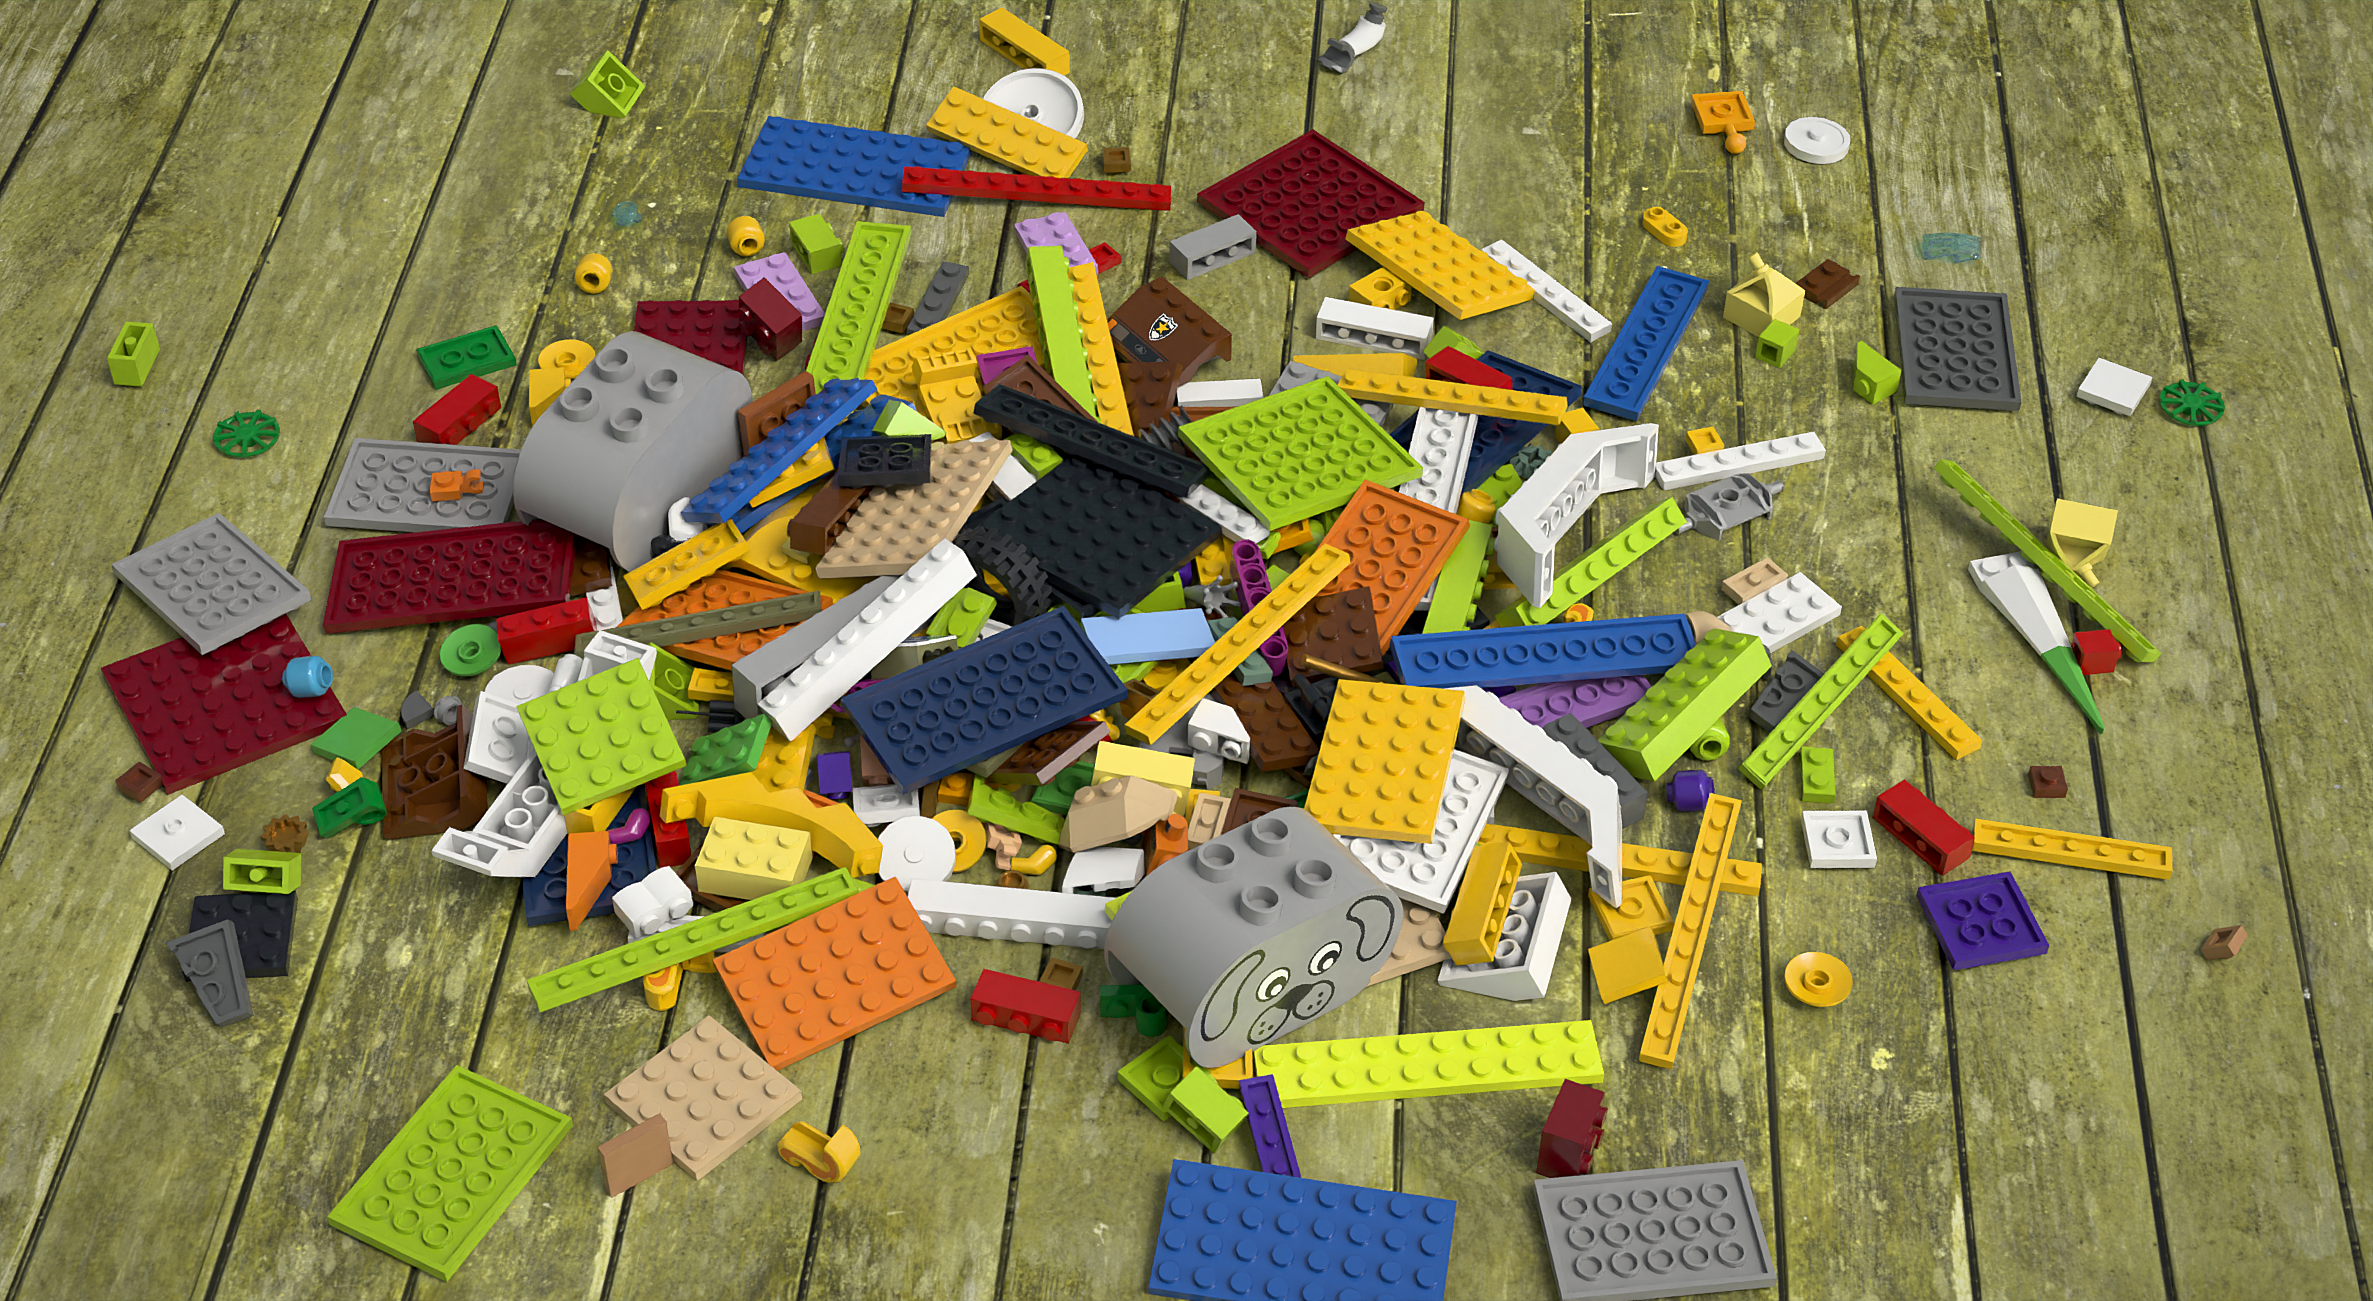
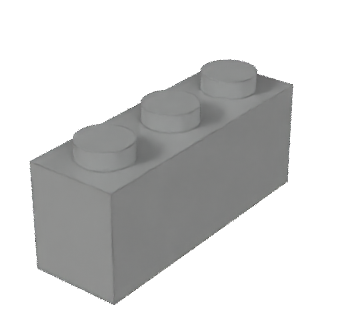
M1239 214L1170 241V263L1187 280L1256 253L1257 231Z

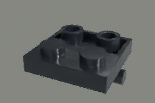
M1299 673L1293 678V682L1298 689L1284 694V700L1289 704L1314 743H1318L1323 740L1339 678L1331 676L1310 684L1307 678L1302 673Z

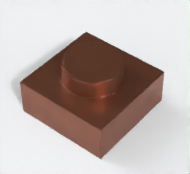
M139 761L117 778L115 782L118 790L141 803L163 785V778L161 774Z
M2030 766L2028 777L2034 798H2066L2068 788L2062 766Z

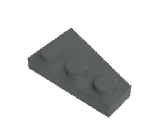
M1791 649L1783 666L1779 667L1770 685L1766 686L1751 708L1749 718L1770 733L1824 673Z
M227 919L166 942L171 952L175 953L180 961L182 970L198 990L197 994L217 1025L225 1027L254 1016L236 930L232 921Z

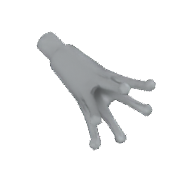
M1218 575L1217 579L1208 585H1194L1183 589L1184 598L1204 605L1207 614H1211L1213 609L1224 618L1228 616L1220 609L1222 604H1231L1236 607L1241 606V602L1227 599L1224 596V591L1238 587V582L1235 581L1226 586H1219V582L1223 579L1222 575Z

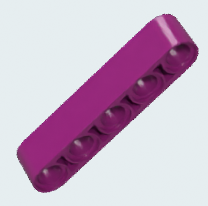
M1242 539L1234 543L1230 561L1233 582H1238V587L1235 590L1238 601L1241 602L1240 608L1243 617L1272 592L1260 549L1254 541L1249 539ZM1282 626L1257 648L1272 670V677L1280 675L1284 671L1288 644Z

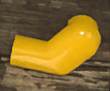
M1043 845L1029 858L1012 857L1011 870L1019 871L1022 874L1041 875L1056 861L1057 853L1052 846Z

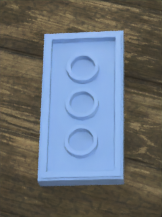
M1202 608L1123 615L1120 619L1114 616L1081 618V629L1109 665L1200 657L1215 643Z

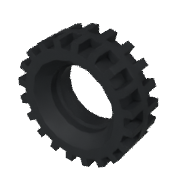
M977 526L974 530L968 528L952 543L964 551L977 574L964 588L969 587L996 600L997 605L989 619L1013 627L1047 613L1048 607L1052 604V600L1048 598L1052 588L1044 584L1048 576L1045 571L1038 570L1036 566L1039 563L1036 557L1030 558L1025 553L1027 547L1023 544L1018 547L1012 542L1013 537L1009 534H1006L1004 537L999 536L998 529L991 528L988 532L985 531L983 526ZM978 567L985 569L995 576L1007 589L1012 599L1001 596L991 589L983 580Z

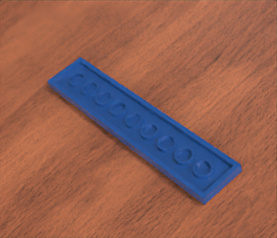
M1685 614L1391 636L1389 645L1401 685L1445 689L1475 685L1480 688L1666 673L1685 656L1687 651L1694 648L1696 643Z

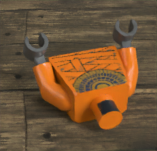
M1171 814L1168 819L1164 821L1159 820L1150 828L1132 837L1122 839L1125 843L1136 846L1141 841L1142 836L1144 837L1142 840L1145 867L1143 880L1161 864L1188 851V822L1182 815ZM1135 887L1119 889V892L1124 895L1134 890Z

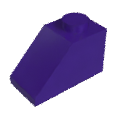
M849 751L817 753L820 794H827L828 799L846 798V792L852 791Z

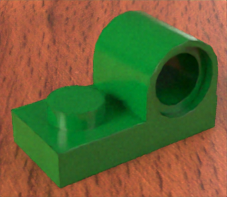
M360 777L312 808L320 836L326 838L332 837L353 823L362 825L373 824L384 819L387 815L378 783Z
M1100 985V1017H1135V1025L1138 1032L1147 1037H1156L1166 1031L1168 1010L1144 985Z

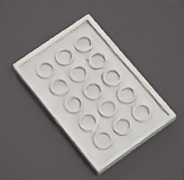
M1454 749L1432 844L1334 834L1333 836L1398 897L1444 914L1467 866L1472 851L1507 781L1510 769Z

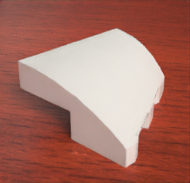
M1097 846L1076 852L1067 870L1062 885V893L1073 894V889L1076 886L1090 885L1094 892L1106 891L1112 888L1135 887L1145 874L1143 849Z

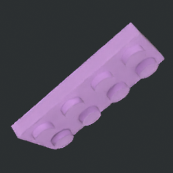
M1055 212L1049 216L1026 219L1023 222L1014 224L1015 234L1026 253L1028 252V247L1062 246L1064 257L1069 259V267L1094 262L1096 275H1098L1097 263L1066 212Z
M785 252L734 267L735 277L744 291L765 277L802 314V331L822 325L825 316L824 311Z

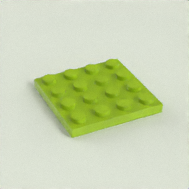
M639 658L516 706L563 816L687 766L683 753Z

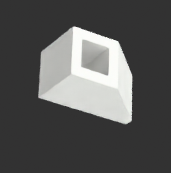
M1202 698L1188 723V746L1247 764L1249 761L1250 737L1233 708Z

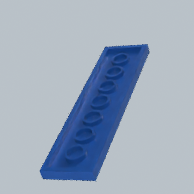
M1657 266L1584 396L1583 405L1637 421L1706 294L1709 280Z
M835 378L825 383L824 389L818 394L809 397L800 410L789 414L786 417L787 421L780 427L769 431L768 437L764 441L752 446L743 459L729 466L728 472L722 477L711 481L709 488L702 494L694 496L689 501L690 504L681 511L685 521L725 523L877 390L873 380H859V378L840 380Z
M879 395L870 401L869 406L863 410L851 413L847 417V421L831 429L824 438L834 469L839 467L842 437L880 436L872 431L887 402L889 400L903 402L917 412L913 402L889 395ZM831 471L754 508L748 502L731 519L740 533H743ZM706 523V524H707L708 526H711V527H712L713 525H715V524H717V523Z

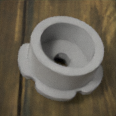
M445 696L437 701L433 714L439 723H445L446 725L456 723L457 706L461 705L460 699L457 696Z

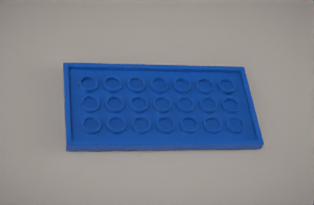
M768 116L737 178V182L740 188L945 217L954 195L902 192L904 166L964 171L971 156V150L959 142H947L932 138L926 139L909 135L884 133L882 131L863 130L855 127L849 128L808 122L806 120Z
M1173 1159L1148 1287L1149 1294L1191 1301H1443L1457 1201Z

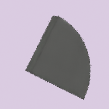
M417 690L410 694L403 702L401 715L407 730L434 716L433 707Z

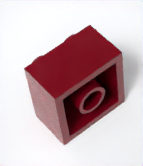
M765 277L738 296L739 327L746 336H752L757 341L760 350L765 355H771L778 361L802 343V314Z
M1564 1079L1542 1130L1536 1174L1548 1178L1580 1176L1581 1174L1588 1175L1594 1157L1591 1155L1593 1148L1599 1149L1605 1130L1602 1127L1608 1113V1108L1603 1107L1605 1092Z

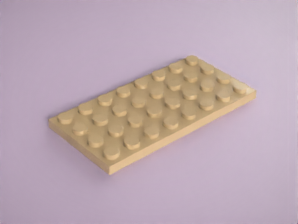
M992 438L984 442L963 440L953 444H944L943 442L932 443L930 483H924L921 486L894 484L891 487L885 488L874 485L869 492L868 498L863 500L861 506L858 507V511L848 521L847 527L836 538L834 545L816 566L818 578L903 575L944 538L952 543L1012 452L1010 440L998 441V439Z

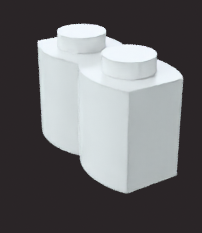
M670 866L652 872L641 882L623 888L612 898L615 914L636 938L656 932L666 921L683 917L693 906L690 889Z

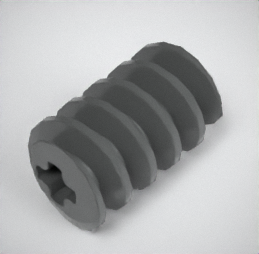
M1181 405L1179 407V417L1174 412H1169L1170 422L1160 417V428L1150 423L1148 425L1149 434L1143 429L1138 430L1139 439L1174 452V442L1180 447L1185 446L1184 442L1178 437V427L1192 421Z

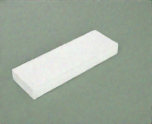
M1261 379L1188 382L1179 386L1176 391L1178 407L1181 405L1183 407H1235L1264 398Z

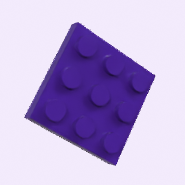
M2011 871L1918 887L1916 897L1953 970L2047 954L2049 943Z

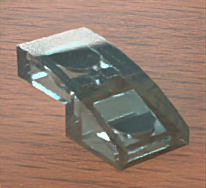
M1960 233L1923 235L1922 253L1924 260L1952 255L1954 263L1981 259L1982 241L1980 237Z

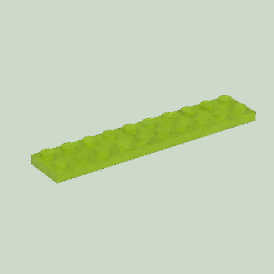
M856 222L806 369L807 372L814 376L816 394L824 389L825 383L835 378L840 380H850L853 378L865 380L910 241L911 226Z

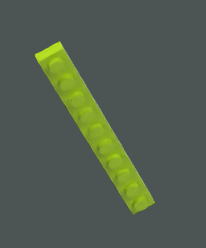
M1944 459L1938 461L1934 469L1941 475L1939 479L1946 486L1952 489L1955 488L1960 492L1961 495L1959 497L1965 504L1970 507L1975 506L1981 512L1980 518L1991 526L1995 525L2001 531L2000 536L2006 542L2019 547L2022 550L2020 554L2025 560L2031 564L2036 563L2042 569L2041 574L2044 578L2054 584L2057 583L2063 588L2062 594L2073 603L2078 602L2084 608L2083 613L2087 618L2095 623L2099 622L2106 629H2110L2115 641L2121 642L2127 648L2125 652L2130 658L2138 663H2154L2162 653L1955 461Z
M844 867L527 979L528 989L540 1013L795 922L859 893V890L847 868Z

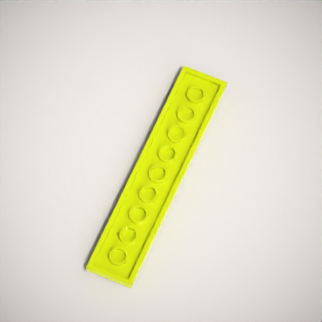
M1591 1020L1264 1045L1253 1051L1256 1077L1273 1074L1282 1108L1562 1086L1564 1079L1580 1084L1603 1083L1604 1071Z

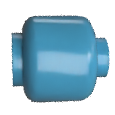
M296 657L290 660L286 670L283 672V684L297 698L321 696L325 694L333 682V671L331 666L322 657Z

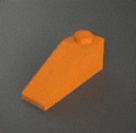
M609 831L569 833L566 912L570 931H575L579 928L612 878V864L618 863L617 844L610 843Z

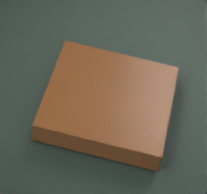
M660 1113L597 1147L605 1191L611 1198L673 1164L667 1122Z

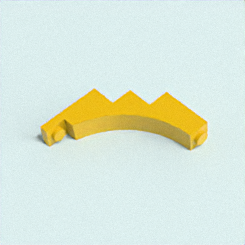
M752 772L663 789L660 817L665 823L695 817L703 827H710L714 817L807 831L810 832L812 850L831 861L838 868L846 867L852 878L879 873L883 845L846 803L816 808L798 787L769 793Z

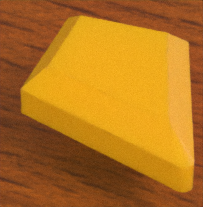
M336 757L332 762L326 781L330 784V788L333 791L338 792L360 777H363V773L343 759Z

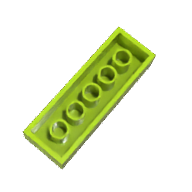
M1713 628L1705 634L1704 638L1694 648L1687 651L1685 656L1665 673L1664 677L1653 687L1649 688L1646 694L1634 706L1628 708L1626 713L1614 725L1610 726L1598 741L1632 777L1655 782L1772 666L1760 637Z

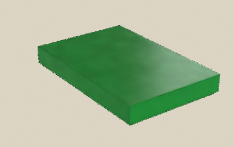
M497 325L416 349L417 357L435 390L460 383L470 374L480 377L517 365L516 357Z

